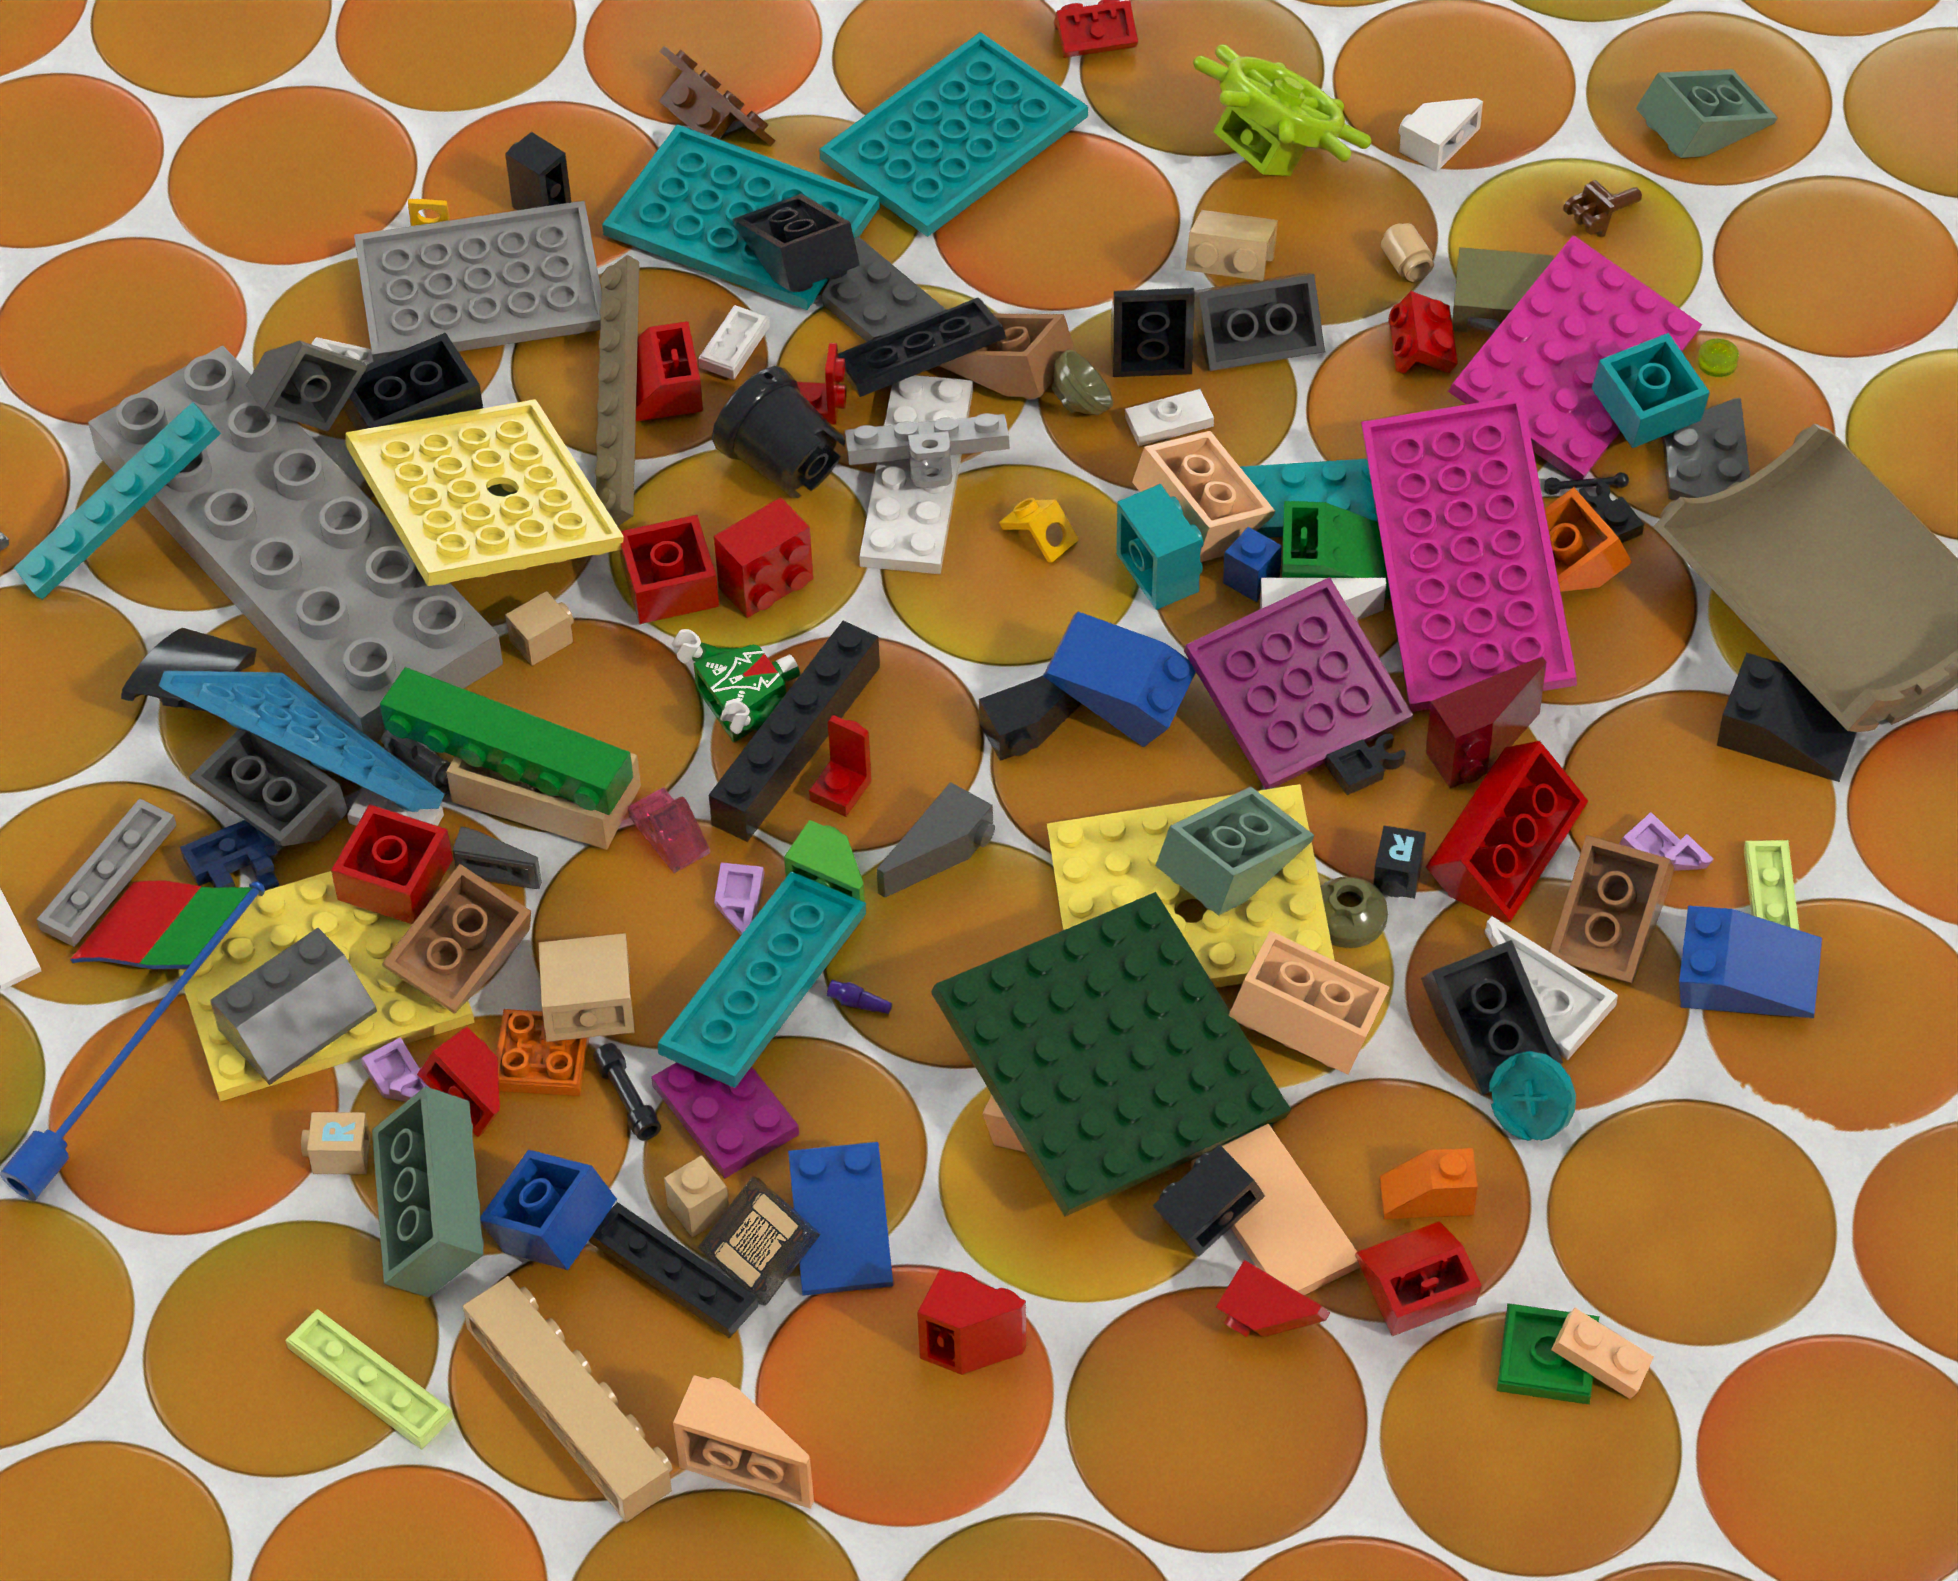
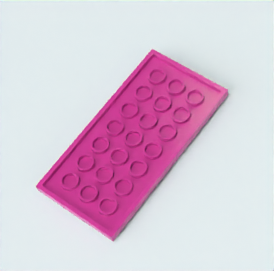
M1523 395L1361 422L1411 712L1430 709L1432 700L1542 656L1547 662L1543 691L1577 686L1575 666Z

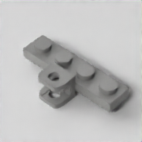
M985 413L977 417L960 419L945 417L936 421L919 423L904 421L896 425L878 427L864 425L856 429L845 430L849 465L909 459L912 481L918 488L947 486L951 483L952 467L950 455L1010 449L1005 414L994 415ZM937 474V476L929 477L926 475Z

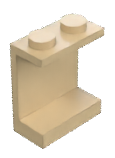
M1201 210L1189 232L1185 270L1263 281L1266 261H1273L1278 220Z
M626 933L539 942L541 1003L546 1042L635 1032Z

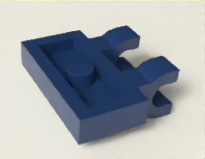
M245 820L180 847L182 857L198 886L211 882L213 888L235 887L229 873L251 865L257 881L264 885L265 891L279 886V882L273 872L275 870L274 864L269 857L278 853L275 841Z

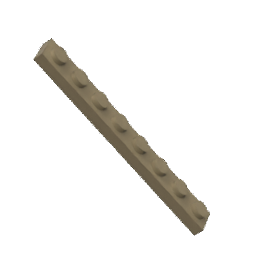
M626 255L614 265L607 267L601 277L599 399L597 404L598 433L596 436L597 465L595 469L596 494L617 527L633 517L639 261L629 255Z

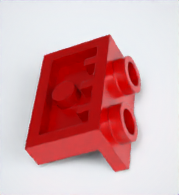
M1101 0L1097 5L1084 7L1081 3H1072L1063 6L1061 10L1056 12L1054 26L1055 30L1059 32L1063 58L1137 47L1138 38L1130 0Z

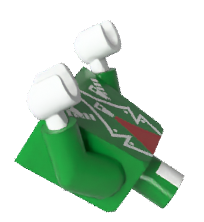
M688 629L680 630L672 642L674 648H680L677 652V658L680 662L688 663L691 659L695 661L696 689L733 743L752 731H758L786 695L785 683L800 676L799 667L792 655L789 654L771 663L758 645L753 644L742 648L716 647L701 642L699 636Z

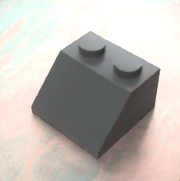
M299 340L265 352L246 386L263 411L329 431L368 366L365 362Z

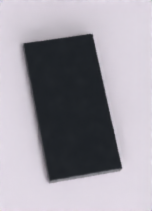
M977 297L838 353V358H845V377L859 397H862L1006 339L1002 324L984 302Z

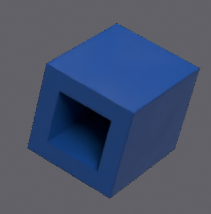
M1247 527L1224 552L1223 584L1257 602L1260 599L1261 578L1280 577L1282 545Z

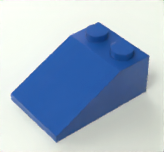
M1078 611L1074 614L1043 677L1142 747H1145L1169 728L1196 671L1189 659L1168 644Z
M1688 906L1679 978L1681 1008L1814 1018L1822 937L1734 909Z
M870 1142L788 1151L795 1221L800 1225L799 1229H804L802 1236L805 1238L804 1242L797 1241L802 1296L892 1287L893 1276L879 1143Z

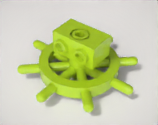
M1225 44L1219 45L1215 50V54L1228 67L1205 56H1197L1193 61L1196 70L1220 81L1219 85L1222 93L1219 100L1222 105L1227 107L1213 132L1263 175L1291 176L1307 146L1326 149L1339 161L1345 162L1350 159L1351 150L1338 138L1361 149H1366L1371 145V137L1368 134L1345 124L1342 113L1344 103L1340 99L1331 98L1304 77L1287 69L1281 62L1273 63L1256 57H1240Z

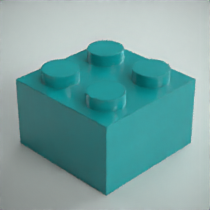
M1669 333L1600 359L1592 385V390L1632 448L1701 421L1710 394Z
M1158 484L1118 501L1116 554L1153 607L1157 610L1199 592L1200 573L1203 571L1200 561V551L1204 545L1203 537L1195 524L1190 525L1186 520L1177 498L1174 496L1170 497L1163 486Z

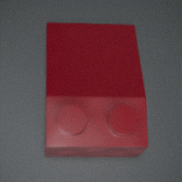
M1543 656L1431 701L1426 754L1450 789L1463 783H1473L1487 774L1503 749L1512 746L1540 714L1547 663Z

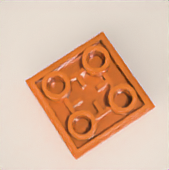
M504 1009L496 1056L498 1057L499 1091L581 1096L590 1037L546 1042L542 1011Z

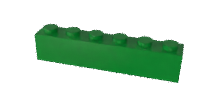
M404 667L380 702L384 728L392 735L422 743L438 753L445 752L456 756L471 766H482L495 771L510 781H521L529 784L547 795H557L576 802L586 810H596L610 815L634 778L629 751Z

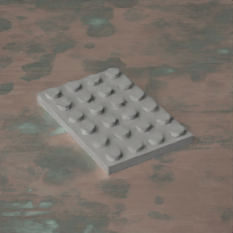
M585 201L354 235L373 362L445 332L459 352L601 329L600 308L602 291Z

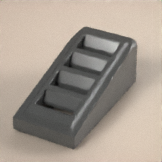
M467 827L460 828L453 847L456 868L461 864L485 881L540 889L542 880L537 856Z

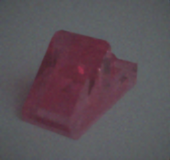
M663 787L628 806L629 818L673 873L710 854V848L687 800L683 796L674 800Z

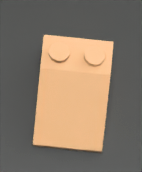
M694 1375L673 1421L679 1468L811 1509L814 1495L810 1456L738 1388L733 1387L730 1383L720 1378L712 1377L706 1379Z

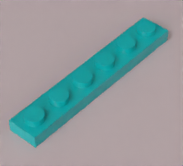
M194 402L189 404L14 567L16 572L30 590L43 600L211 444L221 432L200 407Z

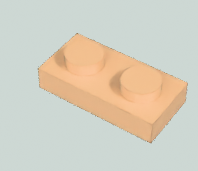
M1574 1308L1567 1315L1551 1349L1629 1399L1639 1391L1654 1358L1651 1354L1577 1308Z

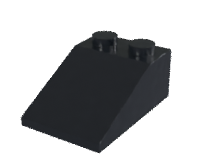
M803 194L733 219L735 228L774 282L790 292L808 290L817 281L825 278H840L847 274V270L860 266L851 223Z
M1194 288L1113 292L1111 310L1113 377L1192 374Z
M1746 652L1722 715L1717 746L1840 782L1857 732L1847 731L1783 663Z
M1512 940L1433 970L1421 978L1438 1021L1481 1096L1489 1093V1083L1495 1069L1515 1054L1528 1051L1543 1053L1560 1064L1563 1063Z

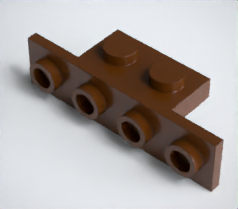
M663 46L659 52L683 72L661 97L659 102L694 131L720 139L737 118L768 145L772 146L776 140L764 131L768 124L752 110L746 116L741 111L745 104L728 90L724 95L718 92L717 89L721 83L705 70L700 75L697 74L694 68L698 64L682 50L675 55Z

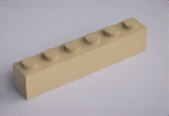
M507 1276L463 1305L467 1329L623 1520L628 1522L672 1492L669 1474L673 1470L672 1465L659 1447L652 1449L643 1439L645 1438V1433L637 1419L631 1414L625 1417L618 1409V1400L611 1388L605 1382L598 1384L590 1375L592 1372L590 1365L582 1353L578 1350L571 1352L564 1344L565 1337L557 1323L552 1318L545 1321L537 1311L539 1306L532 1293L525 1286L519 1289L510 1277Z

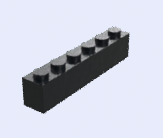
M844 620L839 624L709 793L712 826L746 842L750 840L828 737V721L832 715L842 718L880 668L879 637Z

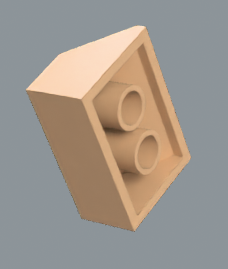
M1211 431L1145 446L1132 483L1140 492L1161 484L1170 497L1174 496L1177 498L1182 507L1184 517L1190 525L1195 524L1203 537L1204 545L1200 551L1201 562L1224 556V552L1247 527L1257 531L1274 516L1275 510Z
M1269 931L1241 986L1229 1016L1248 1029L1262 1033L1288 1048L1295 1049L1322 1062L1328 1067L1335 1068L1349 1075L1390 987L1275 932Z

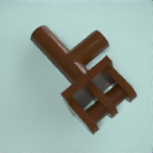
M1593 180L1585 185L1583 193L1575 195L1566 201L1563 211L1568 215L1574 214V221L1579 225L1585 224V231L1589 234L1596 233L1598 236L1603 237L1606 234L1612 213L1640 202L1642 194L1637 187H1633L1612 195L1598 181Z

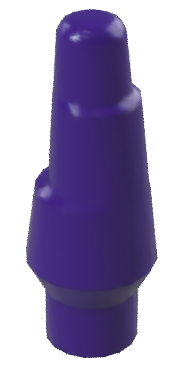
M833 979L829 984L827 996L837 999L844 1006L885 1014L891 1012V1002L864 991V988L851 982L841 983Z

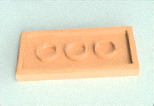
M1269 1124L1222 1146L1255 1180L1265 1195L1260 1202L1231 1227V1230L1259 1269L1299 1293L1306 1295L1360 1268L1355 1257L1357 1250ZM1198 1158L1191 1161V1170Z

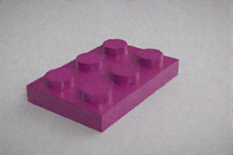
M677 1062L651 1076L653 1088L724 1179L799 1135V1125L752 1066L736 1088Z

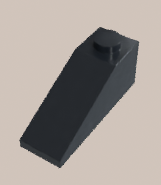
M1040 676L980 698L979 725L999 760L1002 761L1012 756L1024 755L1031 749L1039 747L1082 703L1045 677Z

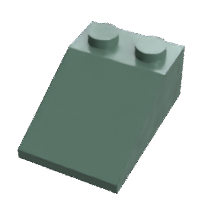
M1733 69L1657 73L1636 107L1637 111L1646 119L1647 126L1653 131L1658 132L1668 143L1669 150L1680 158L1707 156L1774 124L1778 118Z
M1249 787L1171 825L1155 866L1169 876L1173 882L1201 901L1206 908L1219 916L1252 897L1312 842L1314 834L1254 788Z

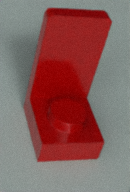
M829 343L825 367L826 383L797 382L800 393L830 424L834 425L837 423L838 409H845L847 399V386L840 385V382H844L845 358H838L837 343Z
M832 715L828 721L830 762L810 788L809 800L847 817L872 781L869 732L853 720H844Z

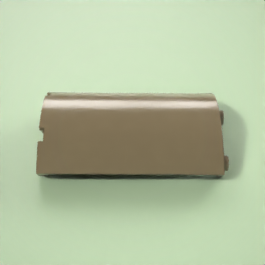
M1813 424L1796 436L1791 447L1753 476L1742 482H1735L1726 490L1713 495L1699 498L1680 496L1678 500L1670 502L1663 509L1660 515L1661 519L1653 526L1847 731L1864 732L1875 730L1879 725L1878 722L1884 719L1891 725L1922 711L1958 688V558L1831 430Z

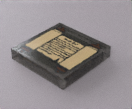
M752 1176L698 1246V1249L733 1281L757 1296L759 1304L766 1306L821 1233L762 1180Z

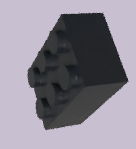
M446 332L367 364L368 367L343 406V410L356 430L483 409L480 384Z

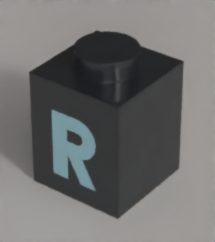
M1383 826L1373 885L1381 893L1390 897L1415 899L1424 859L1426 832Z

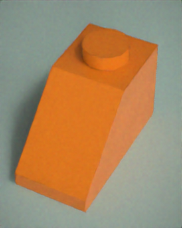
M1473 1148L1427 1150L1380 1176L1384 1219L1474 1215L1478 1184Z

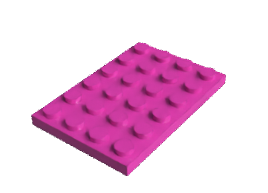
M1573 235L1452 383L1448 392L1465 404L1523 395L1533 451L1573 480H1582L1620 433V429L1592 390L1599 360L1667 333L1670 334L1683 352L1702 324Z

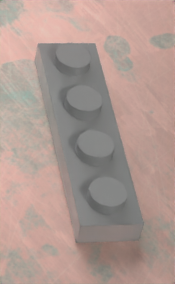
M139 798L36 919L39 929L75 947L176 827L174 815Z

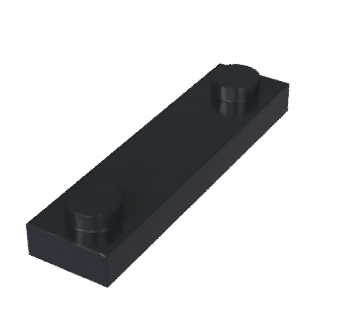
M618 1202L610 1209L589 1239V1242L728 1338L758 1308L757 1296Z

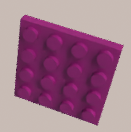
M1330 577L1186 644L1184 649L1190 663L1265 790L1279 786L1324 764L1329 753L1361 739L1368 743L1411 722L1414 716Z

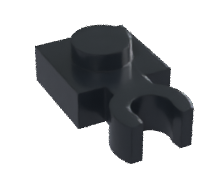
M1600 480L1597 482L1596 494L1598 496H1590L1584 488L1579 489L1582 497L1619 537L1622 543L1643 535V522L1623 497L1613 501L1610 499V488L1604 481Z
M1384 734L1376 740L1375 746L1370 748L1361 739L1327 754L1325 766L1346 795H1349L1383 780L1385 769L1393 770L1402 766L1406 753L1404 750L1396 753L1386 752L1385 750L1392 747L1394 736L1392 734Z

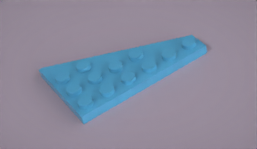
M164 671L159 686L163 690L227 720L230 725L238 729L250 731L311 761L314 766L322 770L332 771L395 802L397 806L404 810L419 812L420 809H439L444 797L443 792L284 673Z

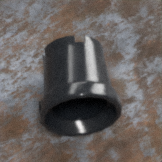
M772 366L759 371L746 380L732 394L720 411L712 433V441L718 451L728 458L742 460L793 498L802 496L795 489L805 485L812 491L829 476L841 458L834 451L836 443L838 441L845 447L846 442L844 436L800 393L797 381L785 368Z

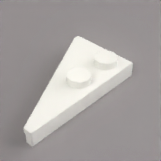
M1491 916L1484 930L1486 937L1493 947L1510 940L1513 941L1556 1047L1561 1056L1568 1060L1616 1006L1618 995Z

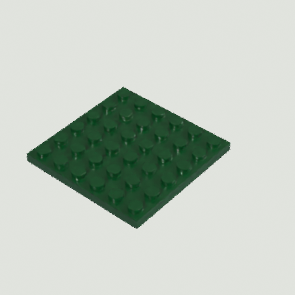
M1156 892L938 982L931 991V994L1064 1217L1193 1160L1206 1152L1214 1150L1219 1144L1223 1146L1266 1124L1270 1125L1282 1120L1291 1111V1108L1237 1021L1229 1016V1008Z

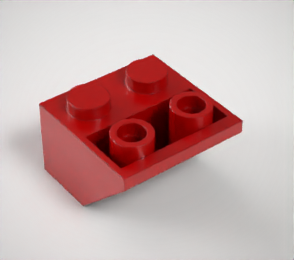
M689 322L648 327L637 339L636 421L702 412L701 381Z
M1440 1221L1355 1253V1257L1391 1336L1456 1313L1477 1303L1482 1288L1480 1280L1464 1246Z
M940 1268L917 1312L920 1359L963 1375L1023 1354L1026 1349V1300L1021 1299L1009 1289H995L977 1282L974 1277L967 1273H954Z

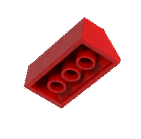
M1541 741L1505 747L1426 865V868L1451 898L1493 916L1500 921L1511 922L1587 805L1588 799Z

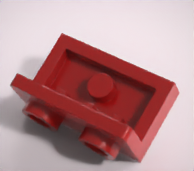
M1410 291L1400 303L1393 306L1388 318L1396 371L1405 374L1417 361L1450 373L1458 365L1450 305Z

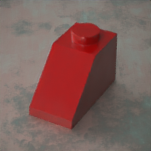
M466 1026L433 1050L417 1075L429 1088L468 1100L473 1133L479 1137L486 1131L500 1111L498 1057L482 1039L478 1038Z
M1246 1260L1242 1262L1216 1306L1217 1309L1227 1315L1223 1323L1245 1337L1249 1335L1251 1330L1262 1337L1271 1336L1324 1322L1330 1315V1312L1320 1304Z

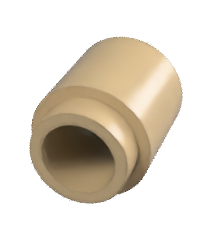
M1399 223L1387 229L1381 241V248L1401 277H1406L1411 282L1426 277L1434 267V262L1432 261L1433 254L1416 228L1409 223Z

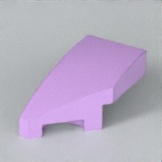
M1651 812L1630 830L1619 843L1623 846L1669 858L1675 868L1674 871L1704 869L1713 861V858L1688 834L1680 840Z
M721 862L714 900L715 907L742 935L758 912L765 875L764 868Z
M401 1037L362 1057L363 1067L383 1098L407 1102L425 1086L428 1087L417 1075L421 1068L416 1064Z

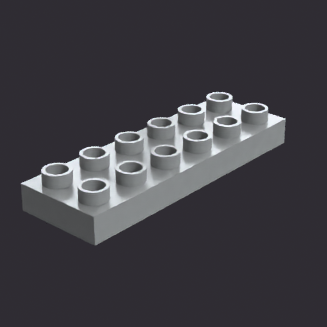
M223 345L206 355L195 358L182 369L140 393L125 398L119 405L90 420L88 424L96 454L116 473L189 404L194 402L202 409L221 434L144 506L322 701L373 741L378 742L381 740L386 731L380 702L404 667L464 689L503 665L499 636L492 626L450 583L427 586L385 514L296 421L262 410L246 386L251 374Z

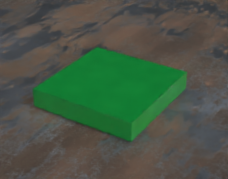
M1507 1303L1497 1391L1590 1404L1593 1376L1551 1350L1570 1312ZM1588 1315L1599 1322L1600 1316Z

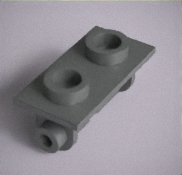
M388 730L384 732L381 742L385 745V750L443 792L444 797L450 792L446 773L451 764L449 761L440 758L414 740L398 738Z

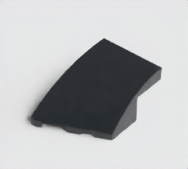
M182 627L164 638L140 662L122 688L121 699L133 701L134 698L140 695H149L159 698L163 706L206 711L163 690L159 683L164 671L239 672L254 665L257 649Z

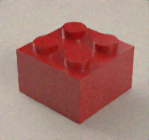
M782 497L714 535L718 587L746 618L760 610L770 608L777 600L793 591L802 589L808 582L814 579L810 527Z
M698 515L621 531L624 536L621 543L622 550H620L621 565L639 624L719 607L717 577Z
M369 804L331 869L337 900L413 924L428 905L453 860L448 829Z

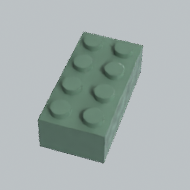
M426 1086L373 1128L372 1138L384 1284L430 1297L484 1255V1241L481 1231L480 1201L478 1198L476 1161L472 1136L473 1125L469 1101Z

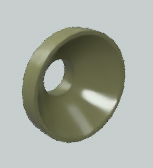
M1066 350L1056 359L1052 389L1067 410L1072 413L1080 412L1088 415H1100L1113 406V397L1108 386L1096 369L1084 357L1073 350Z
M1338 877L1320 886L1332 945L1342 948H1358L1370 944L1383 933L1388 919L1387 903L1381 891L1372 883L1356 877ZM1344 892H1354L1362 898V902L1356 907H1346L1338 902L1337 897Z

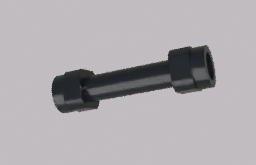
M613 1043L599 1047L594 1052L593 1059L602 1078L610 1079L629 1113L627 1116L628 1125L633 1134L641 1141L655 1137L661 1130V1124L651 1105H644L625 1071L627 1068L626 1060L622 1052Z

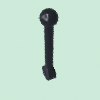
M1622 472L1617 473L1614 477L1560 481L1557 478L1551 477L1546 479L1544 490L1547 494L1554 495L1559 493L1560 489L1595 487L1600 480L1604 481L1607 485L1624 488L1629 483V477Z

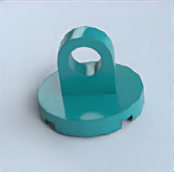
M1528 1051L1509 1057L1495 1069L1489 1083V1093L1492 1092L1494 1102L1491 1104L1494 1116L1506 1131L1519 1139L1542 1141L1552 1138L1569 1125L1575 1112L1576 1093L1571 1077L1559 1062L1546 1054Z

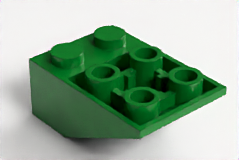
M1284 501L1281 578H1386L1385 599H1391L1378 522L1326 502Z

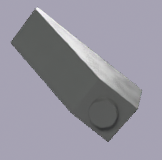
M950 782L877 868L878 894L883 897L890 896L968 860L980 846L985 847L995 832L993 805Z

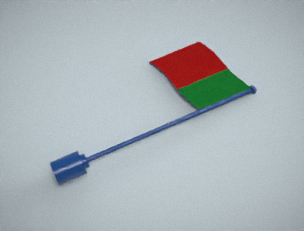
M166 880L133 882L70 959L72 963L106 961L147 969L187 970L56 1132L47 1129L44 1133L36 1130L33 1131L2 1169L0 1176L12 1190L31 1201H35L69 1159V1155L65 1150L68 1145L63 1139L65 1134L257 895H264L265 887L261 882H252L249 884V887L210 888Z

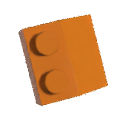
M1574 487L1545 508L1560 592L1599 588L1632 563L1619 537Z

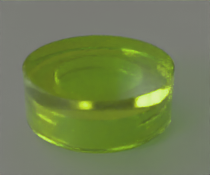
M1710 339L1700 347L1698 356L1699 368L1707 375L1713 377L1729 376L1737 368L1739 351L1728 340Z

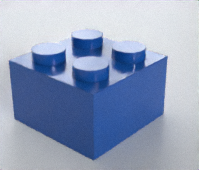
M528 1149L480 1216V1221L504 1253L568 1270L617 1201V1198L592 1165Z

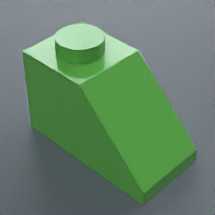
M809 820L784 856L786 877L792 871L865 902L864 883L848 837L835 827L823 826Z

